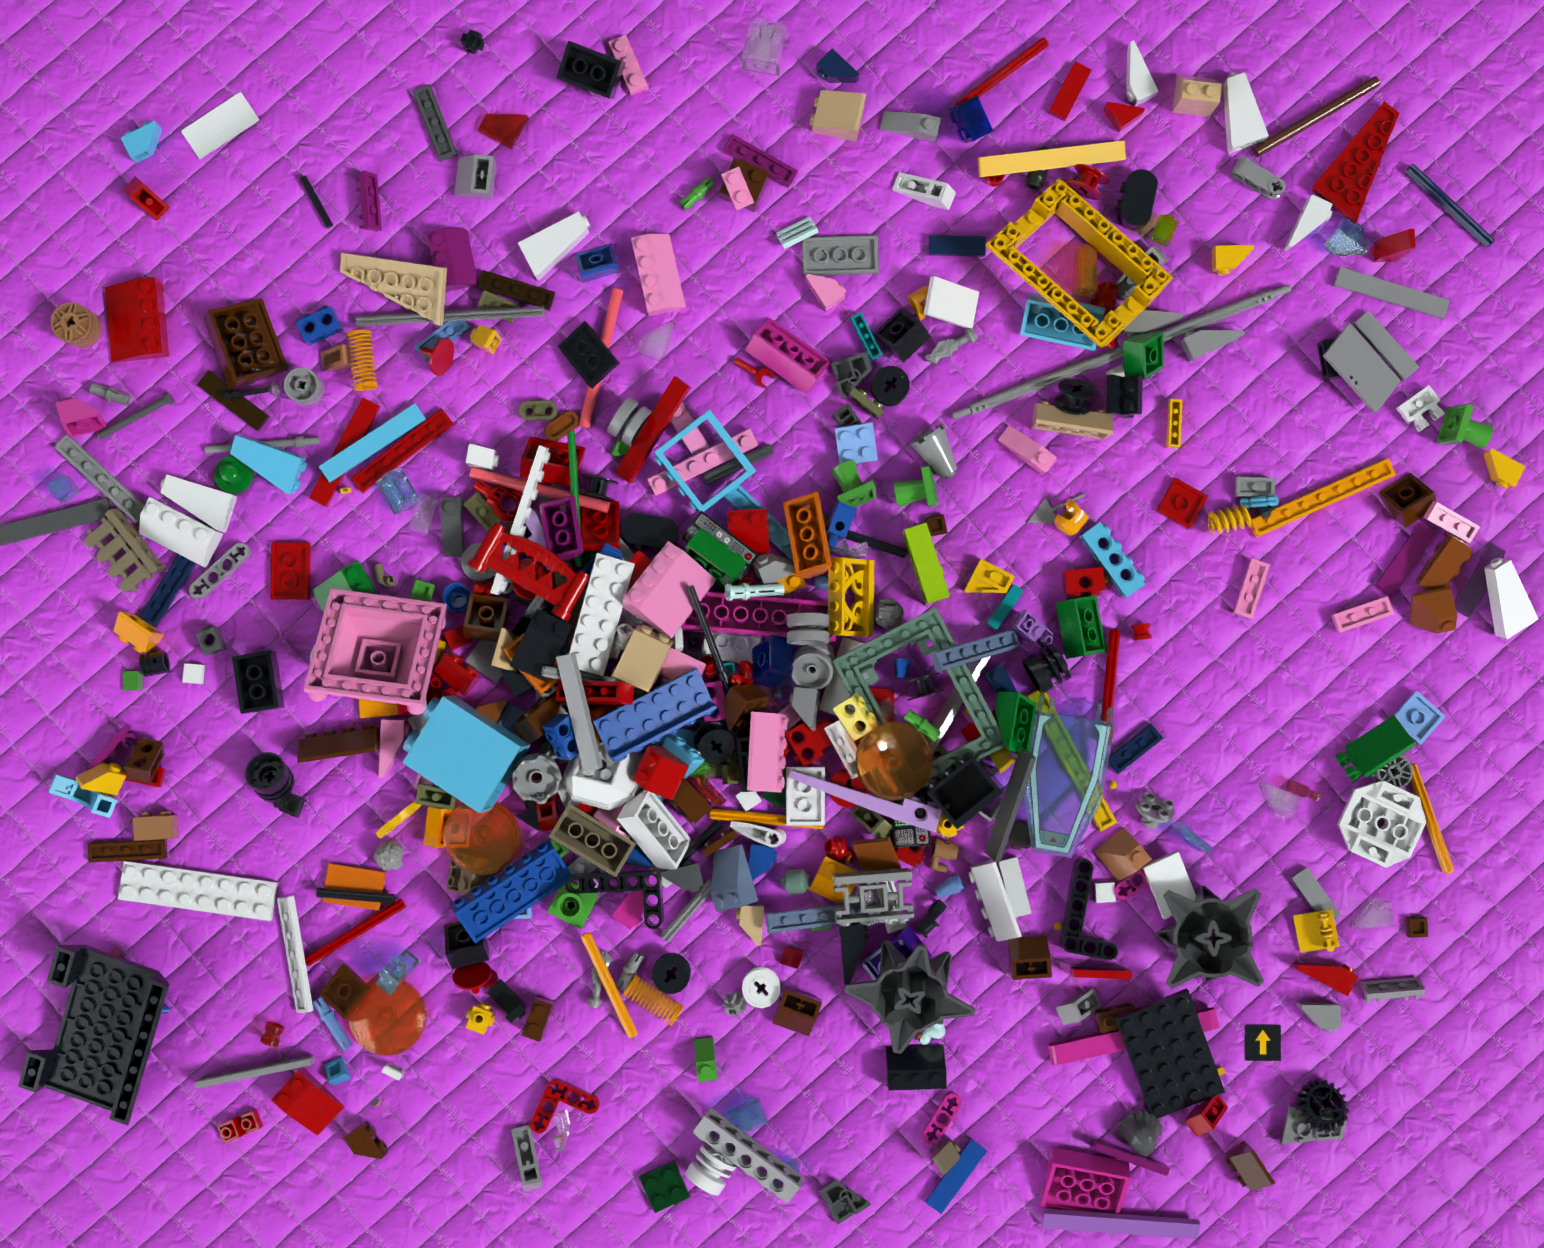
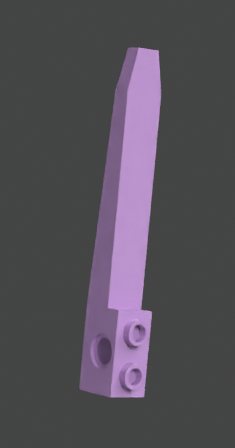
M790 770L788 777L897 821L932 832H936L942 813L935 803L928 801L926 805L920 803V798L910 795L909 798H904L901 805ZM917 808H924L926 811V815L921 819L915 816Z

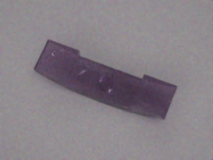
M1487 542L1479 557L1480 561L1469 581L1454 601L1457 612L1466 617L1472 614L1488 590L1484 568L1493 559L1504 558L1505 550L1491 542Z

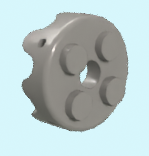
M539 753L530 754L520 759L512 772L514 791L523 800H533L537 804H544L551 796L555 795L559 790L560 781L562 780L559 766L555 760ZM534 773H540L542 775V777L537 781L531 779V776Z

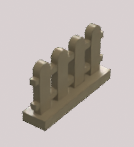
M119 508L109 509L105 513L107 517L101 519L103 523L94 531L93 529L87 531L88 536L85 538V544L88 547H95L97 545L100 548V551L97 553L98 561L106 562L109 560L112 566L108 570L109 575L112 577L122 576L124 579L120 584L122 591L129 592L133 590L136 592L139 589L137 585L144 579L150 580L154 577L152 574L161 573L166 567ZM111 533L115 538L105 546L102 540ZM123 548L126 554L117 561L114 555ZM135 563L138 569L131 575H128L126 570Z

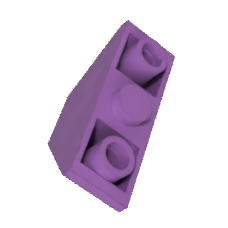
M1025 609L1019 613L1010 626L1021 636L1045 651L1046 646L1051 644L1056 636Z

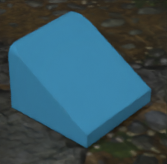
M343 1057L324 1064L328 1082L333 1086L351 1078Z

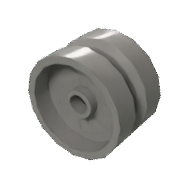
M631 397L627 398L620 406L607 429V432L614 437L622 434L621 441L631 447L652 413L645 406L638 410L639 403Z
M806 612L787 615V626L796 629L787 632V644L823 645L829 643V632L821 630L829 626L828 614Z
M823 644L799 645L793 653L791 676L798 686L818 690L829 684L834 669L832 660L835 659L830 647Z

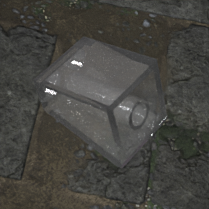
M760 18L750 19L742 53V70L780 76L788 26L781 22L769 23Z

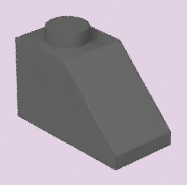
M698 862L679 866L674 870L661 871L662 877L683 890H689V893L701 890L700 887L704 886Z

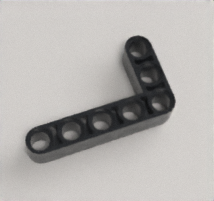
M1080 857L1073 863L1060 935V946L1069 953L1112 960L1118 954L1115 944L1108 940L1082 936L1093 874V864L1090 860ZM1081 862H1086L1088 865L1087 870L1084 872L1079 870ZM1083 881L1084 888L1077 891L1075 888L1076 883ZM1080 900V908L1074 910L1072 908L1073 901ZM1076 919L1077 926L1070 929L1068 926L1069 921ZM1073 938L1074 945L1067 948L1065 946L1066 940ZM1087 942L1093 943V948L1090 951L1084 950V945ZM1110 945L1112 947L1111 953L1104 955V947Z
M656 870L619 872L617 877H614L618 880L616 887L610 885L609 878L614 876L607 872L573 874L565 881L567 892L574 894L643 891L645 925L650 929H657L664 921L662 876ZM649 875L656 877L657 883L655 885L649 884L647 880ZM634 876L637 879V885H630L628 878ZM591 878L598 880V887L595 888L590 885ZM572 879L578 880L579 888L576 889L571 886ZM649 895H655L658 903H650ZM650 915H657L659 923H652Z

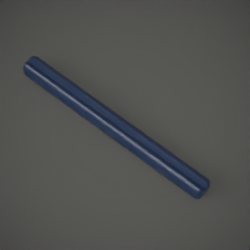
M1411 164L1405 172L1485 247H1489L1495 241L1486 230L1415 164Z

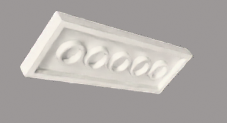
M596 553L568 653L576 654L579 670L604 676L623 608L622 599L627 593L634 563Z

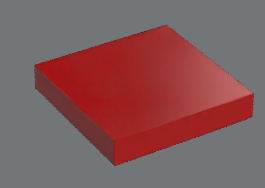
M1174 477L1156 512L1189 530L1208 495Z

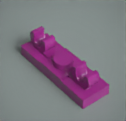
M367 171L359 172L360 177H357L356 181L360 182V188H357V191L360 192L361 210L363 213L359 216V219H363V225L360 226V229L381 231L377 174Z
M125 723L85 770L87 771L101 763L110 764L104 760L107 756L112 758L119 750L116 746L120 741H122L124 747L128 748L130 744L126 741V738L131 737L133 740L137 738L136 734L128 732L131 726Z

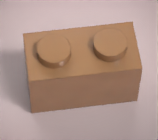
M171 811L159 812L158 816H152V812L139 813V817H133L134 841L178 838L177 814L171 815Z

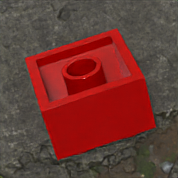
M648 746L632 780L646 791L673 800L689 766L663 746Z

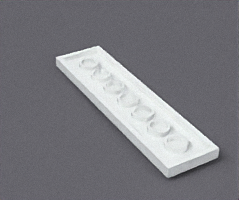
M124 861L118 899L272 921L278 882Z

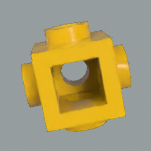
M942 812L936 834L940 833L942 837L950 838L957 835V831L964 828V826L962 825L956 829L950 821L948 826H944V823L949 821V819Z
M476 1003L474 1007H470L466 1018L469 1020L466 1028L484 1035L487 1032L488 1026L492 1027L496 1016L493 1015L495 1010L487 1003Z

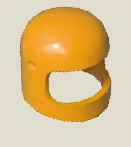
M923 286L907 296L909 304L919 321L925 319V304H921L926 301L929 286Z
M1068 499L1064 503L1066 511L1062 516L1057 514L1054 523L1059 531L1072 536L1080 531L1089 517L1073 500Z

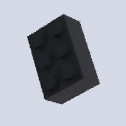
M568 41L556 78L606 98L614 99L626 62L578 43Z
M268 650L232 656L241 714L285 708L276 651Z

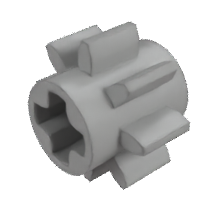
M732 992L731 995H726L722 1006L726 1007L725 1012L728 1015L738 1016L739 1013L743 1015L748 1002L744 1001L743 994Z

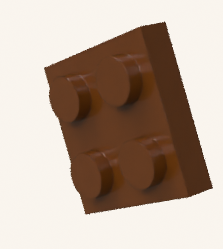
M343 963L319 994L342 1018L348 1019L372 988L348 964Z

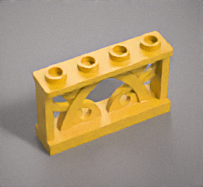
M844 557L831 558L832 567L828 569L829 635L873 637L874 560ZM850 585L855 593V603L851 606V609H849L845 602V592ZM854 624V631H850Z

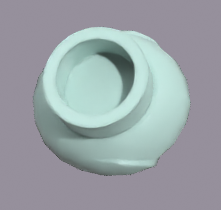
M944 1019L939 1024L927 1028L924 1032L917 1033L918 1042L926 1045L930 1042L931 1037L941 1039L945 1035Z

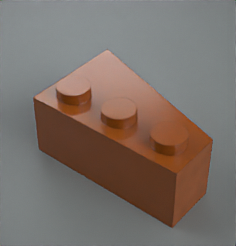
M1445 531L1443 534L1446 536L1441 546H1436L1434 549L1436 551L1435 555L1430 561H1427L1416 579V583L1427 591L1449 587L1448 583L1452 577L1455 578L1461 570L1459 567L1463 562H1467L1472 555V548L1468 543L1448 531Z

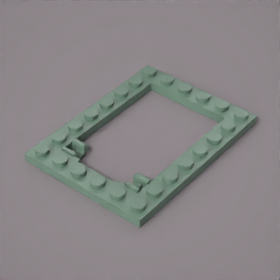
M936 607L832 660L850 696L857 692L864 699L868 711L875 716L878 725L870 731V734L904 797L929 785V782L936 776L941 778L944 775V770L951 764L956 766L959 763V758L966 752L971 754L975 751L980 758H983L1005 747L1000 727L966 664L946 670L981 736L912 770L868 685L880 680L873 668V664L877 663L876 660L910 642L911 644L917 642L924 657L935 651L956 646ZM929 639H931L933 645L930 647H928L925 642ZM865 672H867L869 678L866 680L862 675Z

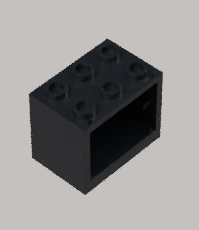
M975 751L971 754L966 752L959 758V763L956 766L951 764L944 770V775L941 778L936 776L928 785L927 794L956 829L960 828L999 797L1004 790V786Z

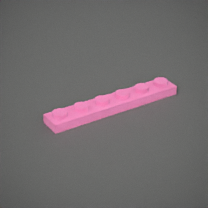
M750 428L731 436L742 453L758 446ZM721 441L672 466L685 482L735 456L725 442ZM667 468L647 477L655 496L679 485L676 480L671 481L665 473L668 471Z

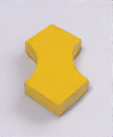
M414 801L383 825L375 834L379 839L383 838L414 814L422 804H416Z

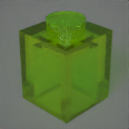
M1161 214L1155 223L1149 240L1167 247L1179 221L1174 220L1175 218L1171 215Z

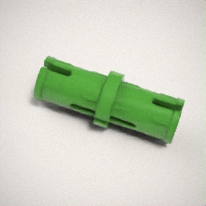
M708 176L697 187L691 188V192L679 201L686 211L698 200L701 201L703 196L715 187L713 181L710 182L711 179Z
M909 709L903 717L904 720L916 728V731L922 732L933 742L941 734V731L928 723L926 718L923 719L912 709Z

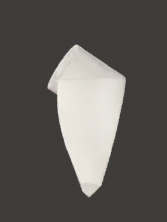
M731 821L730 827L766 846L774 848L786 841V833L781 828L770 829L760 825ZM776 834V837L779 838V840L775 841L773 835Z

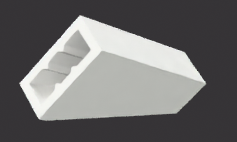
M1245 72L1230 74L1223 83L1228 154L1261 143L1269 136Z
M577 212L518 242L537 281L545 276L589 234L587 227L590 224L585 215L581 216Z
M166 474L160 485L163 495L214 529L226 533L237 496Z
M1503 558L1493 559L1484 570L1494 631L1497 637L1508 639L1538 620V617L1512 561Z

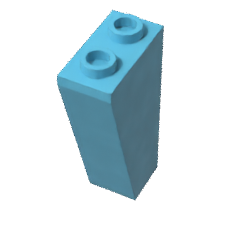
M242 434L235 435L230 451L231 455L285 493L294 494L295 491L299 490L301 485L300 475L305 472L307 466L305 462L306 457Z
M667 737L662 745L689 766L682 782L704 762L699 752L686 744V740L682 737ZM640 786L639 791H638V794H640L641 792H643L645 789H643V788ZM655 794L661 802L666 799L662 796Z

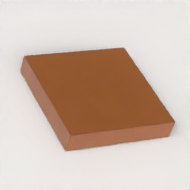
M890 837L853 842L852 846L862 871L901 868Z

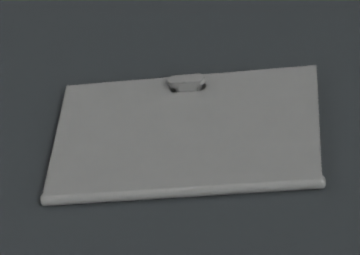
M1350 322L1347 323L1342 332L1323 354L1328 363L1374 414L1378 412L1401 382L1398 376Z

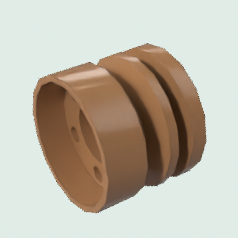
M64 303L57 307L52 314V331L59 339L74 347H90L101 337L102 324L99 317L78 303Z

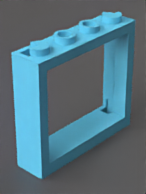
M710 409L654 451L656 454L654 459L660 466L665 465L668 469L665 473L671 481L676 480L679 483L678 490L683 496H689L692 500L689 504L695 512L698 510L704 512L756 472L755 468ZM707 419L746 471L704 504H701L664 456L663 452Z

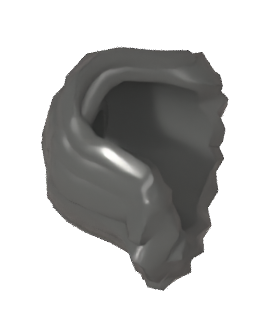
M1137 1111L1136 1113L1128 1114L1120 1121L1121 1125L1117 1130L1120 1140L1127 1142L1130 1148L1140 1155H1150L1158 1143L1159 1136L1162 1135L1163 1126L1160 1124L1159 1118L1149 1114L1147 1111Z

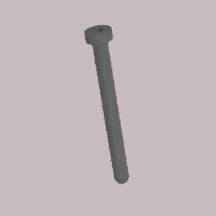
M168 391L163 394L164 397L98 432L97 438L104 439L166 404H174V398Z

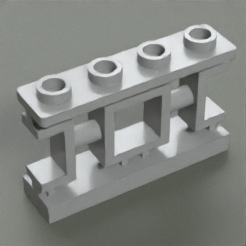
M909 868L832 874L834 892H843L844 908L834 909L835 922L840 924V926H850L851 923L855 922L867 925L871 921L889 923L890 920L897 919L900 922L909 921V918H914L913 904H903V887L912 886V871ZM902 880L897 881V892H887V884L882 882ZM864 883L858 884L859 895H849L848 886L843 885ZM882 889V905L865 907L864 890ZM888 900H898V908L901 911L884 912L888 911ZM849 903H859V910L864 914L847 915L850 914Z

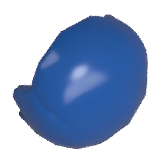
M459 582L450 583L443 590L442 600L444 604H447L448 610L454 613H462L467 610L471 592Z

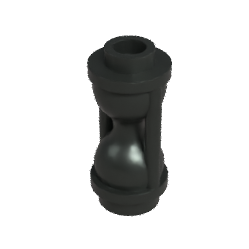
M1042 146L1041 148H1037L1036 151L1047 150L1051 148ZM1045 169V172L1043 170L1029 171L1025 179L1026 186L1032 190H1040L1045 183L1049 169Z

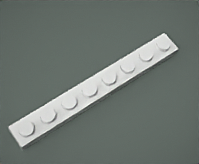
M539 445L510 531L512 535L524 536L526 530L524 523L526 518L529 519L532 508H530L532 500L535 501L538 490L536 487L538 482H541L543 479L544 471L542 469L544 463L547 464L550 458L549 448ZM506 543L502 561L516 554L517 549L510 547ZM496 573L490 593L499 595L501 592H505L508 584L506 577Z

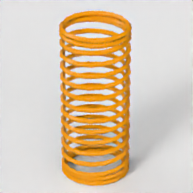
M367 329L352 330L347 333L349 338L348 345L350 346L349 354H351L350 362L352 363L351 370L353 371L352 379L354 380L353 384H355L353 389L358 391L372 390L378 387V382L374 381L377 378L372 377L377 375L373 373L376 371L373 368L376 365L372 364L375 361L371 360L375 358L371 356L374 354L372 352L374 348L371 347L373 344L370 343L373 340L368 339L372 337V331Z
M635 974L624 991L623 996L625 997L632 988L627 998L629 999L634 993L631 1001L638 995L635 1001L637 1003L643 995L638 1004L639 1006L647 997L642 1008L649 1002L646 1008L647 1011L654 1002L649 1013L658 1004L653 1016L662 1006L657 1018L666 1008L660 1020L670 1010L664 1023L673 1013L668 1022V1025L672 1026L684 1005L680 1004V1002L676 1004V1000L672 1002L673 998L669 999V995L665 997V993L661 995L662 991L658 992V988L655 990L654 986L650 988L651 983L646 986L647 981L644 983V979L639 981L640 976Z

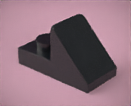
M685 631L682 653L694 659H701L704 633Z
M524 800L526 809L529 808L530 812L516 814L515 816L534 829L541 830L537 818L536 802Z

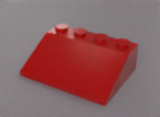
M156 277L134 279L105 287L111 362L169 357L163 283Z

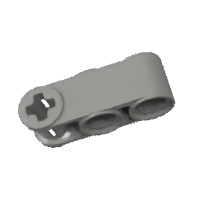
M1244 156L1239 157L1230 172L1232 178L1244 183L1250 189L1259 192L1270 200L1278 199L1286 188L1285 182Z

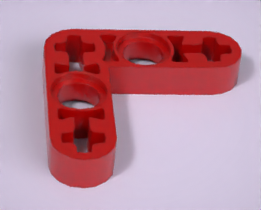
M552 1079L544 1091L530 1126L535 1133L545 1132L559 1101L588 1114L595 1113L598 1110L600 1101L597 1096L560 1079ZM558 1084L559 1089L563 1091L565 1087H567L568 1089L565 1092L564 1097H562L561 1095L563 1092L557 1090L556 1093L552 1092L553 1088L550 1086ZM570 1091L577 1092L578 1100H569L568 1093ZM582 1095L586 1096L584 1100L587 1102H589L591 1099L594 1100V1105H596V1107L592 1106L591 1109H589L588 1104L585 1102H582V1105H579V1102L582 1099ZM550 1101L553 1104V1109L545 1111L542 1107L543 1102ZM543 1114L545 1115V1118L542 1124L545 1125V1127L541 1126L539 1129L536 1127L537 1124L535 1123V1121L538 1122L541 1118V1115Z

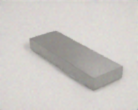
M1304 867L1290 877L1314 912L1332 909L1334 920L1341 915L1308 867Z

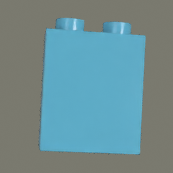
M443 696L441 700L434 697L423 712V717L428 719L421 733L414 730L403 745V750L408 752L402 763L478 813L491 811L510 780L516 763L524 757L530 744L456 696Z

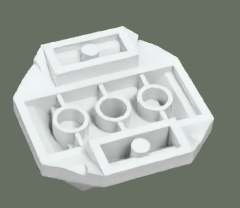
M601 742L597 746L602 766L606 765L605 769L583 771L580 755L578 754L568 762L562 780L573 801L605 810H612L628 803L637 796L640 786L632 779L643 755L641 751L636 753L633 751L622 761H612Z
M1380 780L1353 789L1337 825L1349 851L1387 868L1411 857L1427 822L1420 797ZM1380 818H1383L1384 825L1379 828L1377 826V821Z

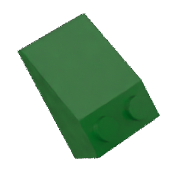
M356 561L343 568L311 590L323 612L325 611L331 588L380 595L365 566L360 561Z
M998 692L995 700V713L1005 749L1018 755L1020 749H1026L1029 752L1036 703L1019 692Z

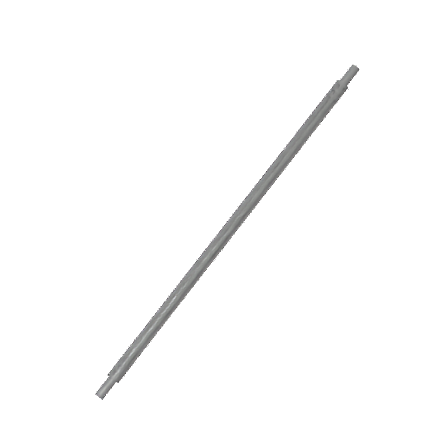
M1288 284L1275 290L1269 289L1162 330L1163 342L1270 302L1275 297L1291 292V287ZM1122 346L971 403L968 407L953 412L952 417L956 420L969 414H977L1058 383L1061 380L1123 358Z

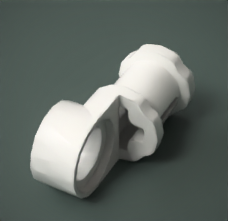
M618 625L617 636L614 637L609 658L617 659L620 649L625 650L634 631L630 625Z

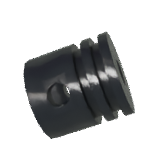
M165 650L140 655L139 664L144 677L170 672V660Z

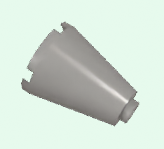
M941 423L934 426L936 430L928 429L912 440L913 442H910V445L941 478L945 477L948 479L956 474L957 465L945 427Z

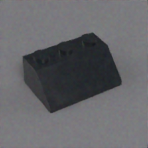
M907 1046L902 1054L894 1053L892 1047H886L888 1091L947 1089L944 1046Z

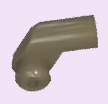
M383 564L373 565L377 583L386 588L393 587L396 579L384 573Z

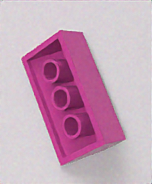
M771 318L753 335L745 349L752 357L761 361L769 369L775 371L783 379L789 381L806 394L812 390L832 362Z

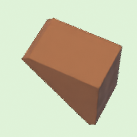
M345 344L321 352L323 371L352 368L350 350Z

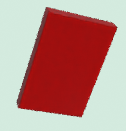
M619 501L610 502L607 513L581 506V538L584 551L600 550L605 543L620 549Z
M271 542L270 599L310 600L311 543Z

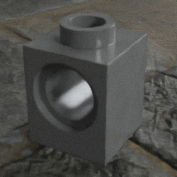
M208 625L201 628V632L196 633L203 655L210 656L227 649L219 627ZM212 634L214 642L210 645L207 642V638Z

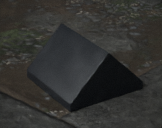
M502 670L501 674L515 697H522L534 689L523 674Z

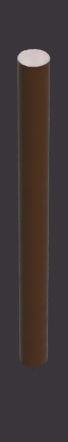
M1376 76L1370 78L1252 148L1254 155L1260 157L1380 86L1379 79Z

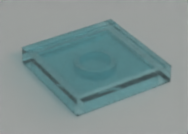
M1175 821L1172 824L1171 828L1199 851L1209 854L1214 849L1184 823Z

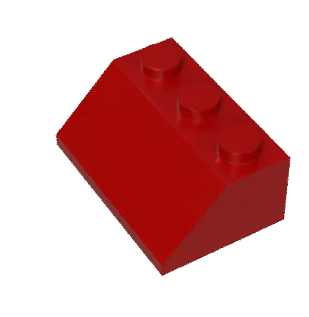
M529 437L521 457L520 477L528 479L538 447L541 445L549 448L548 452L550 453L549 461L547 464L544 463L542 469L544 471L542 482L570 487L568 444ZM576 446L578 481L586 447Z

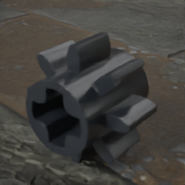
M469 30L467 34L463 33L460 40L461 44L464 45L463 50L471 54H476L478 50L482 51L485 44L484 40L481 39L482 34L474 30Z

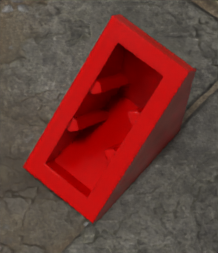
M1107 102L1104 107V113L1118 132H1121L1141 118L1145 110L1142 107Z

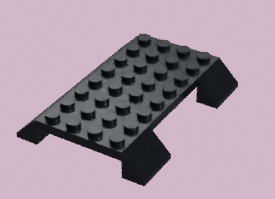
M58 945L47 982L63 988L72 983L54 1049L29 1050L27 1052L18 1087L34 1093L45 1087L110 1110V1120L128 1126L170 984L158 970L87 945Z

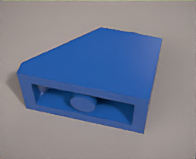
M755 843L751 844L748 866L752 880H755L771 868L772 862L776 863L778 851H774L773 847Z

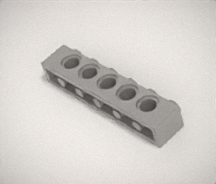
M709 1107L693 1130V1133L700 1140L705 1141L716 1152L721 1153L732 1164L737 1165L748 1176L753 1177L763 1187L769 1189L786 1203L792 1199L804 1181V1176L711 1107Z

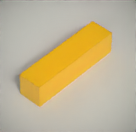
M1170 399L1168 401L1166 448L1178 449L1181 447L1182 399Z

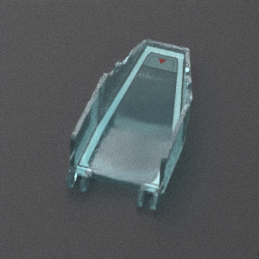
M1040 695L1035 709L1029 752L1036 757V761L1023 795L1031 847L1034 852L1071 858L1087 827L1090 825L1093 816L1101 805L1114 733L1113 707H1109L1107 710V720L1100 721L1101 705H1097L1094 720L1053 713L1055 697H1051L1049 701V712L1042 711L1044 696Z

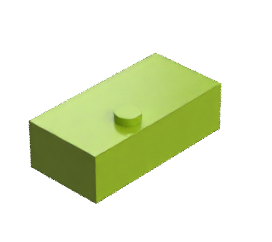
M927 523L904 529L902 532L903 539L924 604L928 605L949 598L950 594L944 579V571L939 563Z

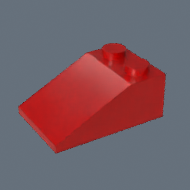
M768 509L727 511L728 531L758 553L759 556L770 553Z
M304 1067L299 1069L271 1099L285 1114L317 1136L345 1107Z

